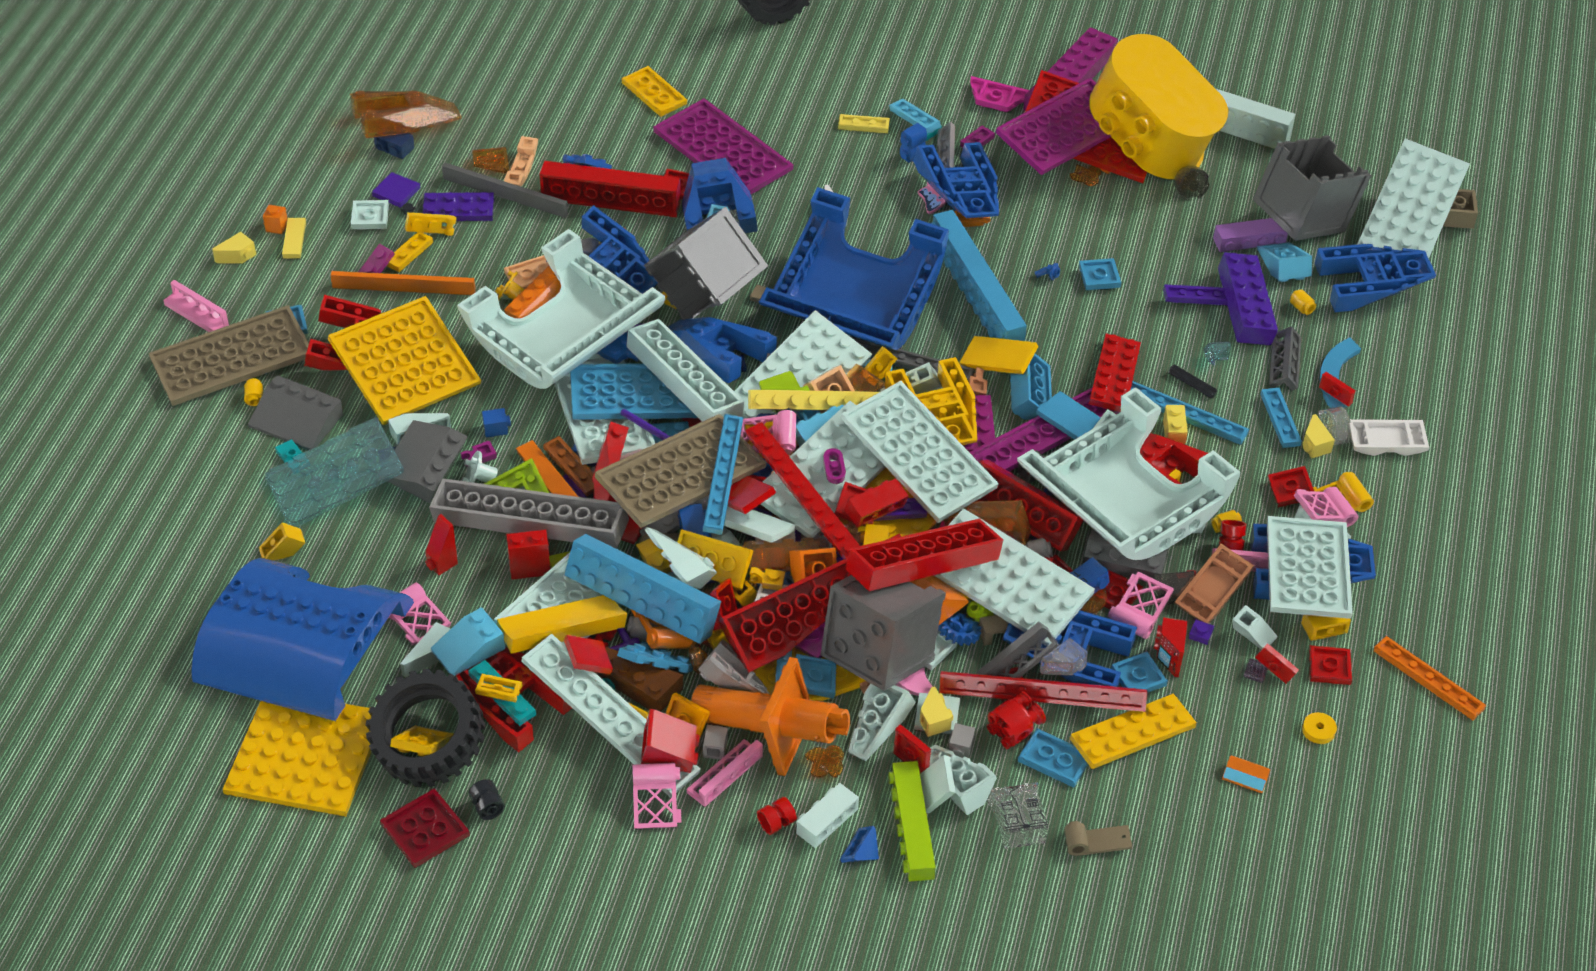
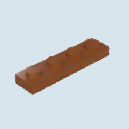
M560 436L543 445L544 450L587 497L594 493V483L592 482L594 473L586 464L582 465L580 458Z

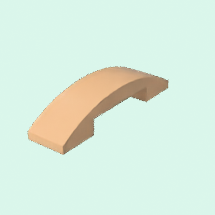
M521 137L517 146L518 153L511 170L507 171L504 179L505 182L522 186L525 183L535 158L538 145L537 138Z

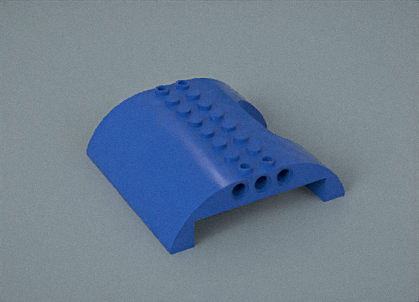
M817 187L810 201L812 214L774 289L766 287L759 304L804 320L816 310L848 335L898 350L911 335L934 288L944 259L949 229L915 219L909 231V247L901 257L889 259L849 245L844 237L850 197Z
M264 558L252 560L243 566L233 577L202 623L192 658V681L336 721L345 707L340 690L390 614L405 617L414 601L406 594L372 585L336 588L307 581L310 577L309 573L300 567Z

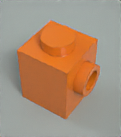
M268 205L263 214L266 232L283 234L288 220L285 207Z

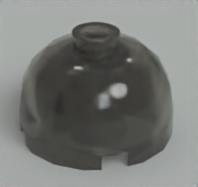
M1194 165L1185 166L1175 176V190L1185 200L1191 201L1190 198L1193 197L1199 199L1209 188V176L1200 167Z

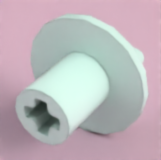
M476 451L471 460L466 459L464 462L465 465H468L462 481L474 483L476 479L486 483L496 478L498 470L495 467L481 463L482 453L481 451Z

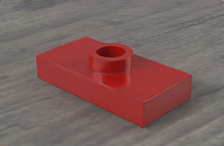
M1328 372L1322 374L1319 388L1349 407L1353 403L1356 390Z
M1268 643L1255 656L1259 662L1285 684L1299 671L1298 668Z

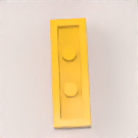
M417 232L394 252L395 255L387 264V267L397 272L402 271L433 243V238L422 232Z

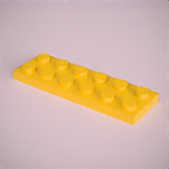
M1173 693L1146 704V712H1125L1072 733L1070 740L1091 769H1095L1196 727L1197 722Z

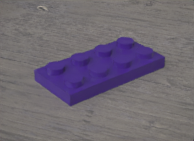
M494 192L424 193V214L451 215L456 217V221H493Z

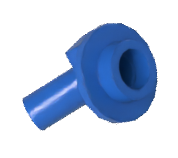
M1058 263L1048 264L1047 267L1034 273L1037 278L1048 274L1050 280L1058 278L1060 268Z

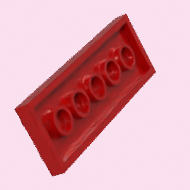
M1106 333L1089 400L1090 405L1121 412V396L1131 390L1141 342Z

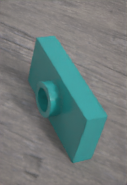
M292 439L275 447L276 453L293 475L311 467L308 459Z

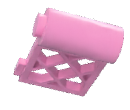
M783 410L778 412L777 415L743 419L740 435L746 442L749 441V438L745 437V425H756L760 422L765 424L766 422L773 421V426L769 429L770 433H773L774 438L787 454L795 451V412ZM753 445L752 448H753L757 453H760V452L757 450V448Z
M1328 487L1323 492H1308L1301 489L1295 491L1294 497L1312 520L1347 522V527L1353 525L1358 520L1359 515L1337 487Z
M1137 572L1136 575H1131L1127 582L1129 588L1120 603L1110 609L1108 617L1111 620L1137 627L1136 635L1146 640L1150 636L1154 624L1173 593L1174 588ZM1139 579H1142L1148 583L1149 588L1138 591L1136 584ZM1158 589L1167 591L1164 597L1158 599L1155 598L1153 592ZM1151 592L1153 600L1142 603L1140 594ZM1137 596L1140 604L1131 606L1126 602L1128 598ZM1155 604L1157 610L1153 616L1145 613L1144 607Z
M417 582L399 592L410 596L414 601V604L406 614V616L414 617V623H405L402 620L403 616L390 614L388 617L395 620L406 632L405 638L412 645H417L424 637L418 638L414 634L415 629L427 630V633L432 627L430 626L431 619H440L443 622L442 625L446 627L451 626V622L426 596L425 591ZM425 604L430 608V613L418 612L419 608ZM417 617L429 618L428 625L416 624Z
M675 763L633 764L634 829L677 827V823H681V809H677L676 780H680V767H675ZM663 789H672V798L665 804L657 795ZM638 790H647L653 795L645 805L638 799ZM654 798L663 805L656 815L647 808ZM638 803L642 806V808L639 811ZM667 808L673 814V822L664 823L658 816ZM645 809L653 818L648 823L639 824L638 815Z

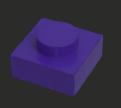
M1195 620L1188 639L1208 645L1215 626Z

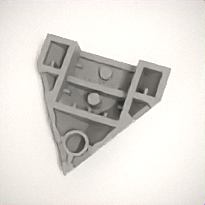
M724 639L698 669L701 671L700 675L706 681H711L722 688L768 693L767 688L753 671L747 672L731 645Z

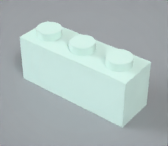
M841 783L835 788H830L825 797L820 801L817 800L806 814L803 813L798 817L796 821V834L816 848L858 810L859 797Z

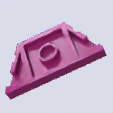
M973 76L970 78L975 104L999 111L1008 112L1023 103L1025 94L1029 91Z

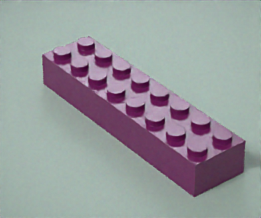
M1090 27L1047 72L1077 83H1081L1089 78L1093 79L1106 65L1118 43V39ZM1035 85L1025 94L1023 110L1027 108Z

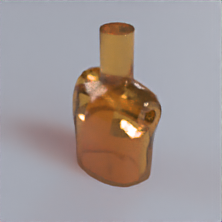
M693 641L692 647L689 648V656L694 671L700 674L701 671L698 669L708 657V654L701 649L699 643Z

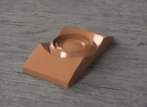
M1220 544L1174 604L1197 620L1210 624L1221 612L1230 597L1240 588L1254 565L1223 544Z

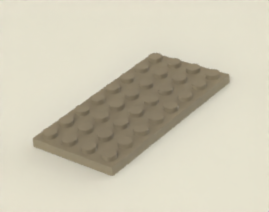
M287 305L150 352L149 357L171 405L174 406L305 360L309 343L291 308Z
M718 414L595 472V478L637 525L643 528L710 494L724 417ZM741 435L732 484L766 467L764 459Z

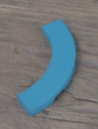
M1351 338L1337 344L1326 355L1320 370L1319 383L1322 374L1325 372L1339 379L1342 365L1360 353L1361 348ZM1322 390L1323 398L1333 412L1347 407V405Z

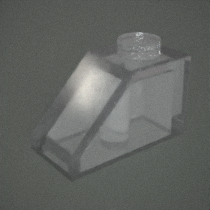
M1069 638L1042 658L1040 672L1042 674L1072 676L1077 671H1082L1086 667L1088 652L1073 639Z

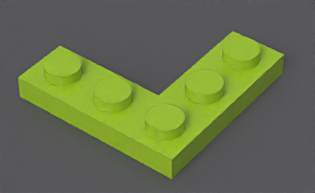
M532 458L484 483L516 489L524 486L526 490L549 493Z

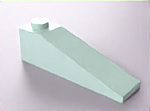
M649 527L645 529L653 543L659 549L664 550L661 553L662 556L671 562L669 566L682 582L701 589L717 573L713 568V562L709 558L698 555L655 529Z
M873 684L869 685L864 693L863 707L859 711V721L857 728L854 729L848 752L864 761L870 758L895 731V728L905 720L916 703L909 691L896 685L885 691Z
M938 745L930 747V766L943 755L950 757L955 794L951 796V799L966 815L983 806L997 779L996 775L982 763H973L970 761V758L956 756L953 751Z

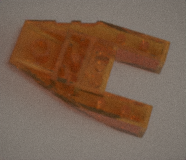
M356 91L355 93H350L352 114L355 119L361 118L362 132L365 138L417 132L423 126L428 125V128H431L437 122L443 121V124L462 119V115L453 102L420 91Z

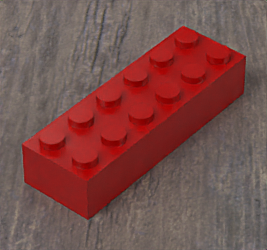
M980 460L979 463L999 484L997 489L976 500V502L1038 539L1044 538L1047 542L1051 543L1052 547L1060 552L1068 550L1083 519L1062 502L989 460Z

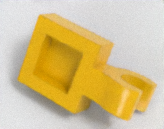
M751 567L750 583H761L762 588L777 591L783 588L785 571L765 569L764 573L759 568Z

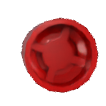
M1222 520L1220 533L1223 536L1219 537L1218 547L1220 544H1223L1230 550L1244 551L1245 540L1242 537L1246 535L1247 524L1238 520Z
M781 797L774 801L772 806L767 805L757 811L758 821L768 835L774 834L781 830L782 826L786 827L797 820L795 809L786 797Z

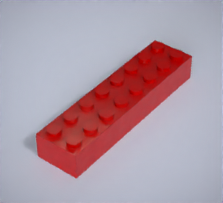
M545 160L539 174L541 193L565 200L568 204L591 207L594 205L598 208L676 218L681 204L680 178Z
M975 519L850 548L846 570L868 591H874L999 560L1004 539L981 519Z

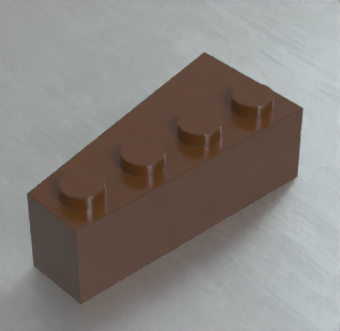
M608 647L605 649L613 668L611 674L595 672L601 679H610L617 690L648 710L655 709L661 712L669 704L674 693L680 694L683 691V674L669 669L654 667L652 663L639 664L617 656L618 651Z

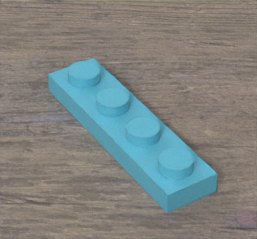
M904 99L889 105L891 112L912 125L919 123L926 128L927 133H932L941 127L939 120Z

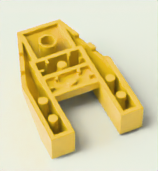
M956 357L938 361L937 377L943 388L915 394L904 369L886 372L885 389L902 381L962 445L977 442L975 394Z

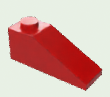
M442 514L437 517L425 551L427 567L431 571L434 570L438 575L443 574L458 564L454 527Z

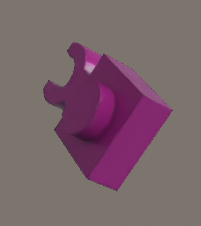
M490 441L472 446V451L466 450L461 452L462 460L465 458L471 460L476 451H481L482 453L481 463L497 458V453Z

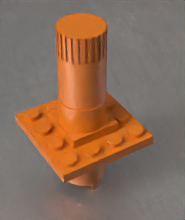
M789 657L787 664L783 666L782 674L779 681H776L772 694L700 684L694 690L691 698L692 702L710 711L706 722L708 724L764 733L768 750L773 759V765L777 775L786 776L802 739L832 743L837 734L847 736L850 726V714L847 709H841L835 703L810 700L798 659Z

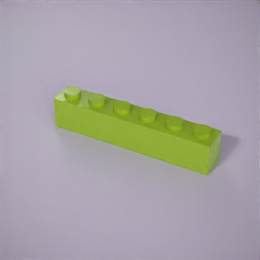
M918 761L892 763V771L888 772L889 784H893L894 788L891 789L892 802H896L894 817L899 819L897 836L902 838L900 854L905 856V860L902 862L903 873H907L909 882L934 880L936 866Z

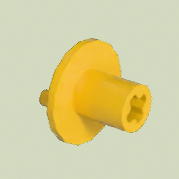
M509 271L507 274L511 277L505 286L501 284L495 290L499 294L498 300L503 295L514 300L524 290L523 287L514 282L518 275L517 271L515 273Z

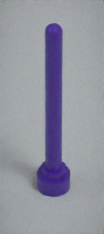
M622 409L620 411L623 417L659 439L665 440L671 437L628 410Z

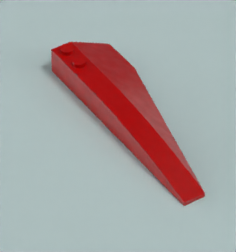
M899 533V534H897V535H895V536H893V537H891V538H888V539H886V540L893 539V538H898V537H901V535H900V533ZM848 558L731 612L718 620L726 639L748 673L785 656L826 621L831 586L851 575L846 570Z

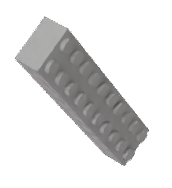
M442 479L429 506L434 523H436L438 515L442 514L455 526L504 533H520L546 529L548 539L573 542L575 539L587 534L613 548H618L629 521L628 513L618 502Z

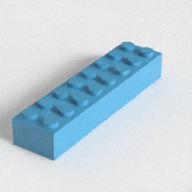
M587 534L573 541L565 576L699 644L711 637L721 605L720 600Z

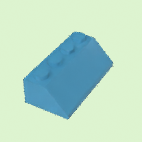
M1034 354L1024 374L1010 373L1011 409L1014 414L1019 415L1024 420H1031L1037 417V409L1052 398L1050 365L1037 354Z

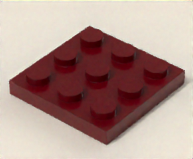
M435 788L380 819L382 828L414 868L470 836L468 828Z

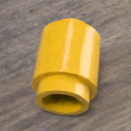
M1302 289L1296 290L1291 294L1290 303L1302 314L1309 315L1316 309L1315 300Z
M252 378L247 380L244 385V401L247 405L257 406L263 395V385L260 380Z
M1230 510L1216 515L1215 518L1211 519L1214 531L1219 533L1222 520L1242 521L1239 512L1236 513L1235 510Z

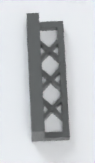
M1292 326L1277 332L1272 343L1269 385L1272 388L1285 383L1291 391L1298 389L1302 337ZM1283 360V363L1279 367H1277V365ZM1282 373V377L1276 379Z
M1038 621L976 673L979 675L1020 678L1060 645L1048 627ZM1048 637L1051 644L1046 648H1041L1042 641ZM1030 651H1035L1033 659L1025 661L1026 654ZM1019 664L1018 671L1014 674H1009L1011 666Z

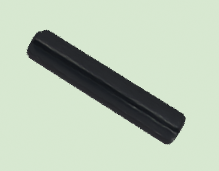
M1175 364L1170 367V375L1209 398L1216 396L1218 390Z

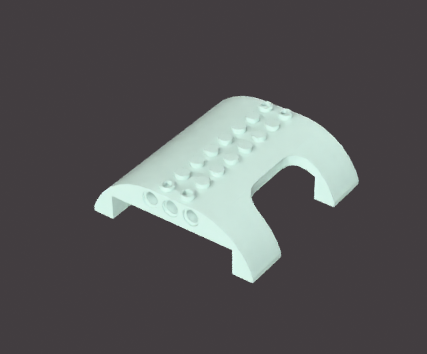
M569 229L541 247L550 268L561 283V289L554 298L523 318H513L506 315L500 309L497 294L487 286H484L457 305L465 323L486 351L522 380L540 389H546L655 312L665 301V295L653 287L642 294L584 254L580 236Z
M1136 387L1121 396V412L1049 456L1042 458L1032 449L1017 458L1018 463L1120 553L1132 560H1142L1155 556L1203 526L1226 502L1240 477V471L1214 450L1199 459L1198 475L1184 484H1175L1144 460L1140 455V449L1159 418L1161 407Z

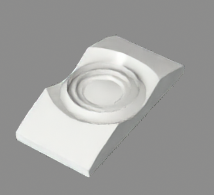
M1348 420L1353 450L1372 456L1386 452H1395L1408 456L1429 450L1423 420Z

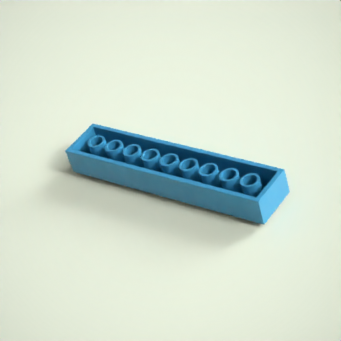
M949 210L933 214V222L931 224L949 229L947 247L943 259L944 264L951 271L953 279H956L959 289L966 295L967 302L971 303L974 313L979 316L982 326L986 327L989 337L1025 341L1027 325L955 212Z

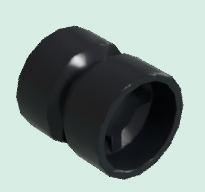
M480 780L470 787L468 791L469 796L482 820L494 819L504 811L505 804L492 780Z

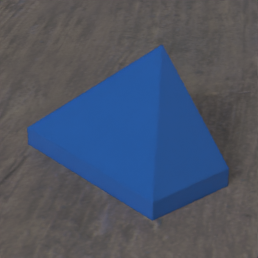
M874 826L859 828L840 861L846 863L879 859L876 828Z

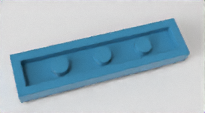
M1280 388L1262 389L1260 395L1282 448L1301 446L1302 440Z

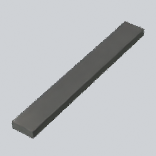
M444 163L442 165L443 179L482 192H494L495 196L564 218L568 215V204L565 200L452 164Z
M850 336L872 353L870 359L882 347L881 345ZM885 347L897 358L893 366L912 370L930 363L935 371H938V361L940 359L902 349L893 350ZM960 365L967 380L970 376H973L974 368Z

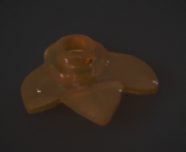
M1077 164L1075 172L1070 173L1069 176L1074 181L1083 182L1087 186H1095L1099 183V176L1102 172L1100 168L1095 166L1087 169Z
M830 745L826 749L816 747L805 754V758L813 762L811 768V775L813 777H824L829 773V775L836 778L843 771L842 761L844 759V752L837 745Z

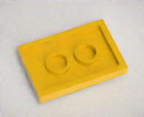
M415 725L393 737L390 747L397 748V751L403 753L417 752L418 756L424 757L444 747L454 734Z

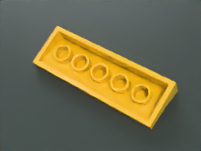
M601 595L497 619L496 625L504 633V641L512 654L533 649L550 634H553L560 642H563L566 635L585 637L623 628L626 624L627 613L614 600Z

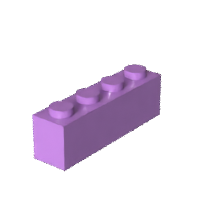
M1272 218L1216 225L1213 239L1219 252L1286 243L1288 233Z

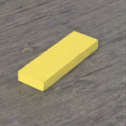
M840 114L838 130L888 134L890 118Z
M288 218L282 252L283 258H301L306 227L305 218Z

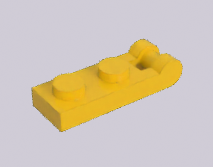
M407 212L405 230L408 232L438 233L452 236L454 235L453 225L456 224V217Z

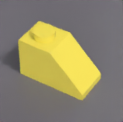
M242 232L212 248L216 263H244L256 255L254 242Z
M1316 414L1311 418L1302 444L1304 451L1311 458L1331 453L1335 441Z

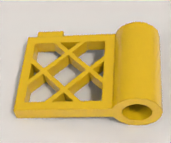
M1345 472L1339 477L1338 481L1318 489L1316 486L1313 487L1315 492H1323L1328 487H1337L1352 508L1358 512L1367 511L1374 504L1373 498L1353 472Z

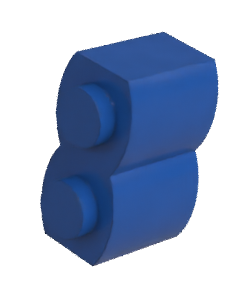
M919 123L901 133L900 141L902 145L900 146V156L908 163L913 161L917 146L926 145L927 130Z

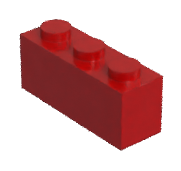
M896 478L890 481L886 480L875 488L870 487L859 495L854 494L849 497L844 511L858 528L904 507L909 495Z

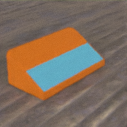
M1231 755L1222 780L1263 793L1270 769Z

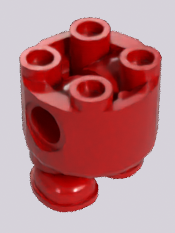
M1020 691L1013 699L1006 700L989 712L987 729L991 735L996 734L998 737H1002L1000 739L1002 746L1005 749H1009L1032 733L1034 723L1038 725L1045 723L1046 717L1042 708L1037 703L1032 705L1031 697L1026 692Z

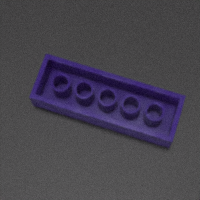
M1224 252L1218 265V271L1222 287L1225 288V298L1228 299L1227 306L1236 341L1239 343L1272 345L1278 328L1258 256Z

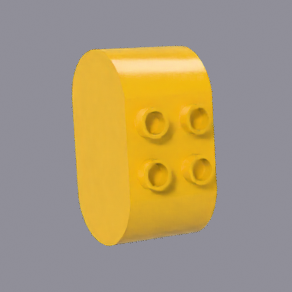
M1149 34L1131 35L1117 43L1089 99L1091 113L1099 123L1101 130L1105 134H1110L1121 146L1123 153L1127 157L1132 158L1143 170L1165 179H1181L1193 174L1200 167L1204 158V151L1214 134L1222 129L1228 118V107L1223 96L1171 43L1163 38Z

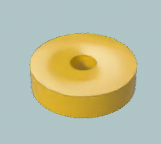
M1317 712L1309 714L1305 718L1302 731L1309 741L1316 744H1326L1334 739L1337 725L1329 715Z

